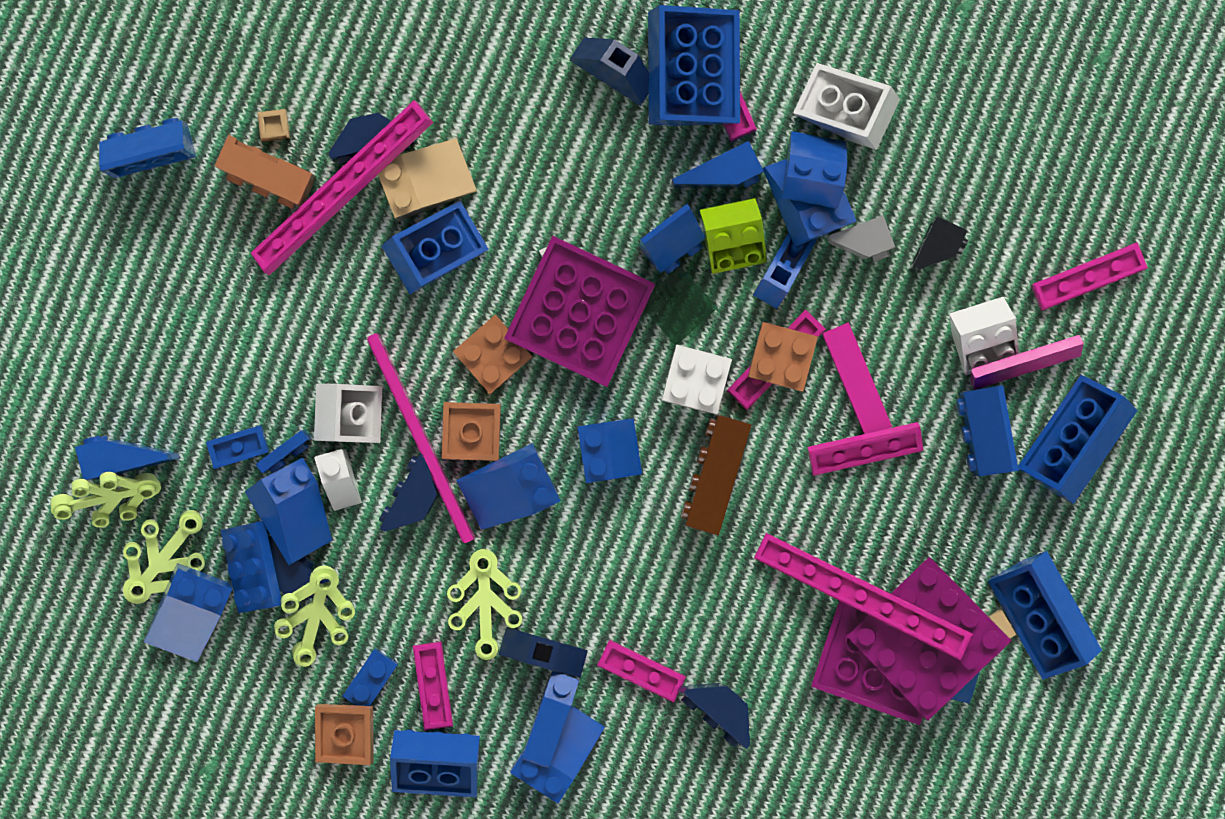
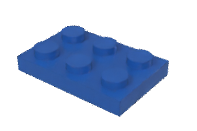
M260 521L220 530L238 613L280 606L281 595L264 523Z

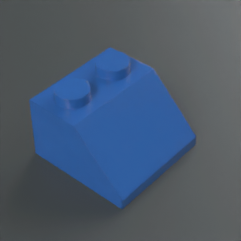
M634 418L578 426L586 483L642 474Z

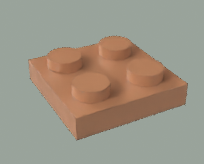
M496 315L453 351L489 394H492L533 358L525 348L504 339L508 328Z
M762 322L748 377L803 392L818 336Z
M444 402L442 459L499 460L501 404Z
M317 704L315 706V762L371 765L374 762L373 706Z

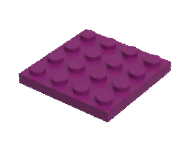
M552 235L504 339L608 387L655 287V283Z
M928 557L891 594L974 634L961 661L869 615L847 635L858 649L927 720L934 716L1012 641L931 557Z
M839 601L811 687L921 725L923 715L847 637L868 615Z

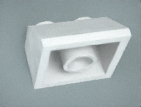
M316 384L314 440L380 443L382 386Z

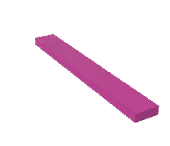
M413 100L251 252L265 274H272L433 124V121L418 102Z
M375 333L368 336L367 341L416 445L425 458L433 481L462 542L467 543L475 539L476 537L380 334Z
M768 533L765 534L754 556V559L960 661L974 635Z

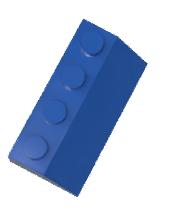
M1080 375L1018 465V468L1053 493L1074 504L1138 410L1123 395Z
M1047 551L1024 559L988 580L989 585L1042 679L1085 666L1102 651Z

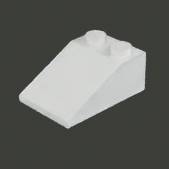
M816 63L793 113L851 142L877 150L900 99L889 85Z

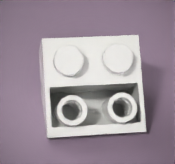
M1004 297L949 314L952 336L965 375L971 374L973 368L1019 354L1016 318Z

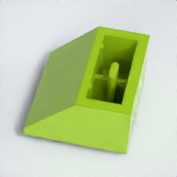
M755 198L700 210L712 274L767 263L763 222Z

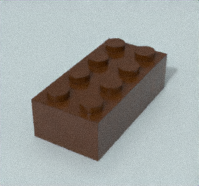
M715 415L714 420L709 419L704 434L709 437L707 446L700 447L696 463L701 464L698 475L692 474L688 488L693 493L690 502L684 501L680 515L681 518L685 519L683 523L685 526L719 536L752 424L721 415Z

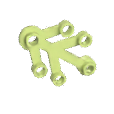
M105 472L100 475V485L89 483L85 479H77L71 484L72 495L81 499L74 500L72 496L67 494L56 495L50 501L51 513L55 518L65 520L70 518L75 510L102 504L98 510L92 513V525L101 528L109 525V514L123 498L130 497L127 503L119 506V515L122 520H133L137 517V507L144 499L152 498L161 490V484L157 477L151 473H142L131 479L118 476L113 472Z
M188 510L182 513L179 519L180 528L160 553L157 540L159 532L157 522L146 520L142 524L141 533L146 539L149 566L142 575L138 559L141 555L139 544L129 542L124 546L123 555L128 560L130 578L123 585V594L129 602L141 604L147 601L152 593L165 592L169 580L153 582L152 580L158 573L174 571L177 563L198 571L204 568V557L199 553H193L189 557L170 559L189 534H196L202 528V517L197 511ZM193 519L196 521V526L188 528L185 525L186 521ZM147 525H153L156 530L149 534L144 528ZM135 547L138 552L136 555L130 556L127 553V549ZM198 558L201 560V565L194 567L190 562L192 559ZM140 586L143 592L136 595L132 592V588Z
M480 549L472 554L469 561L470 570L457 584L452 585L447 591L448 598L453 602H458L463 599L465 590L478 578L479 590L459 612L453 613L449 617L448 624L453 630H461L465 626L467 618L479 607L481 639L478 640L475 651L483 660L494 658L499 649L498 642L492 638L491 606L505 618V622L510 628L519 627L523 620L519 611L512 610L490 589V578H492L504 589V594L508 599H517L521 594V586L516 582H512L497 568L498 560L496 555L487 549ZM485 558L488 560L489 565L486 569L478 566L479 559ZM509 586H516L518 594L515 596L509 595L507 591ZM453 588L461 590L459 598L452 597L451 590ZM511 614L518 615L519 622L517 624L509 622L508 618ZM459 616L462 619V625L454 626L452 623L453 617ZM490 644L492 647L491 653H483L481 650L482 645Z
M319 566L314 569L310 575L309 583L293 593L283 595L280 601L283 611L293 614L275 622L274 629L279 638L289 637L292 634V628L308 619L302 641L296 643L292 649L293 659L299 666H309L316 659L314 641L320 620L329 630L331 640L335 645H343L348 640L346 628L338 624L324 605L326 595L337 606L338 616L342 620L353 618L355 609L353 604L347 601L337 588L339 582L337 572L328 566ZM323 579H329L326 583H320ZM314 594L312 602L297 611L299 602ZM287 601H294V604L291 606L285 605ZM344 608H350V611L347 613L341 612ZM281 626L288 627L285 631L278 630ZM337 633H343L342 637H335ZM304 654L309 655L306 658H300Z

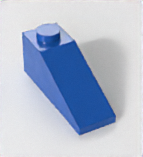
M749 141L673 178L671 183L674 188H737L744 185L746 189L760 182L759 176L763 174L764 170Z
M788 232L754 291L753 296L777 309L789 292L817 239L795 247Z
M555 671L551 672L523 752L522 760L549 769L579 683L578 679Z

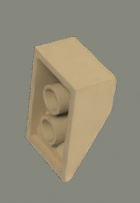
M457 138L398 155L378 174L393 215L398 222L477 192Z

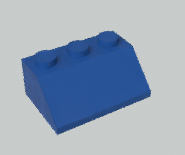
M178 118L164 120L161 126L151 128V125L140 126L134 129L135 133L124 135L123 132L113 133L107 136V140L99 142L100 171L113 178L196 157L189 126L183 120L179 121Z
M1003 385L960 392V399H956L958 414L959 416L963 415L965 426L961 428L964 443L969 445L970 454L967 455L969 471H973L974 476L1019 471Z
M394 730L390 756L392 792L477 797L480 736Z

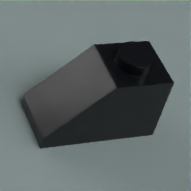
M934 217L908 270L915 272L955 257L957 253L961 255L968 243V239L965 238L968 230L941 217Z

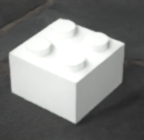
M676 345L661 401L717 415L732 359Z

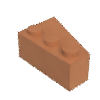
M228 135L215 164L216 168L227 174L226 180L242 186L243 182L252 185L251 191L266 198L269 193L279 197L277 201L279 204L291 209L295 205L300 207L306 201L316 179L312 173L262 152L259 148L246 145L236 140L237 138Z

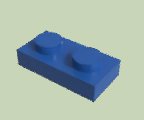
M262 425L206 442L214 469L270 453Z
M301 430L256 463V466L262 473H268L269 471L274 473L286 465L284 460L293 454L297 457L309 448L307 443L312 438L306 430Z
M375 648L343 694V697L356 706H371L398 663Z

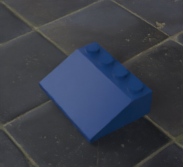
M658 5L648 12L649 125L740 124V10Z

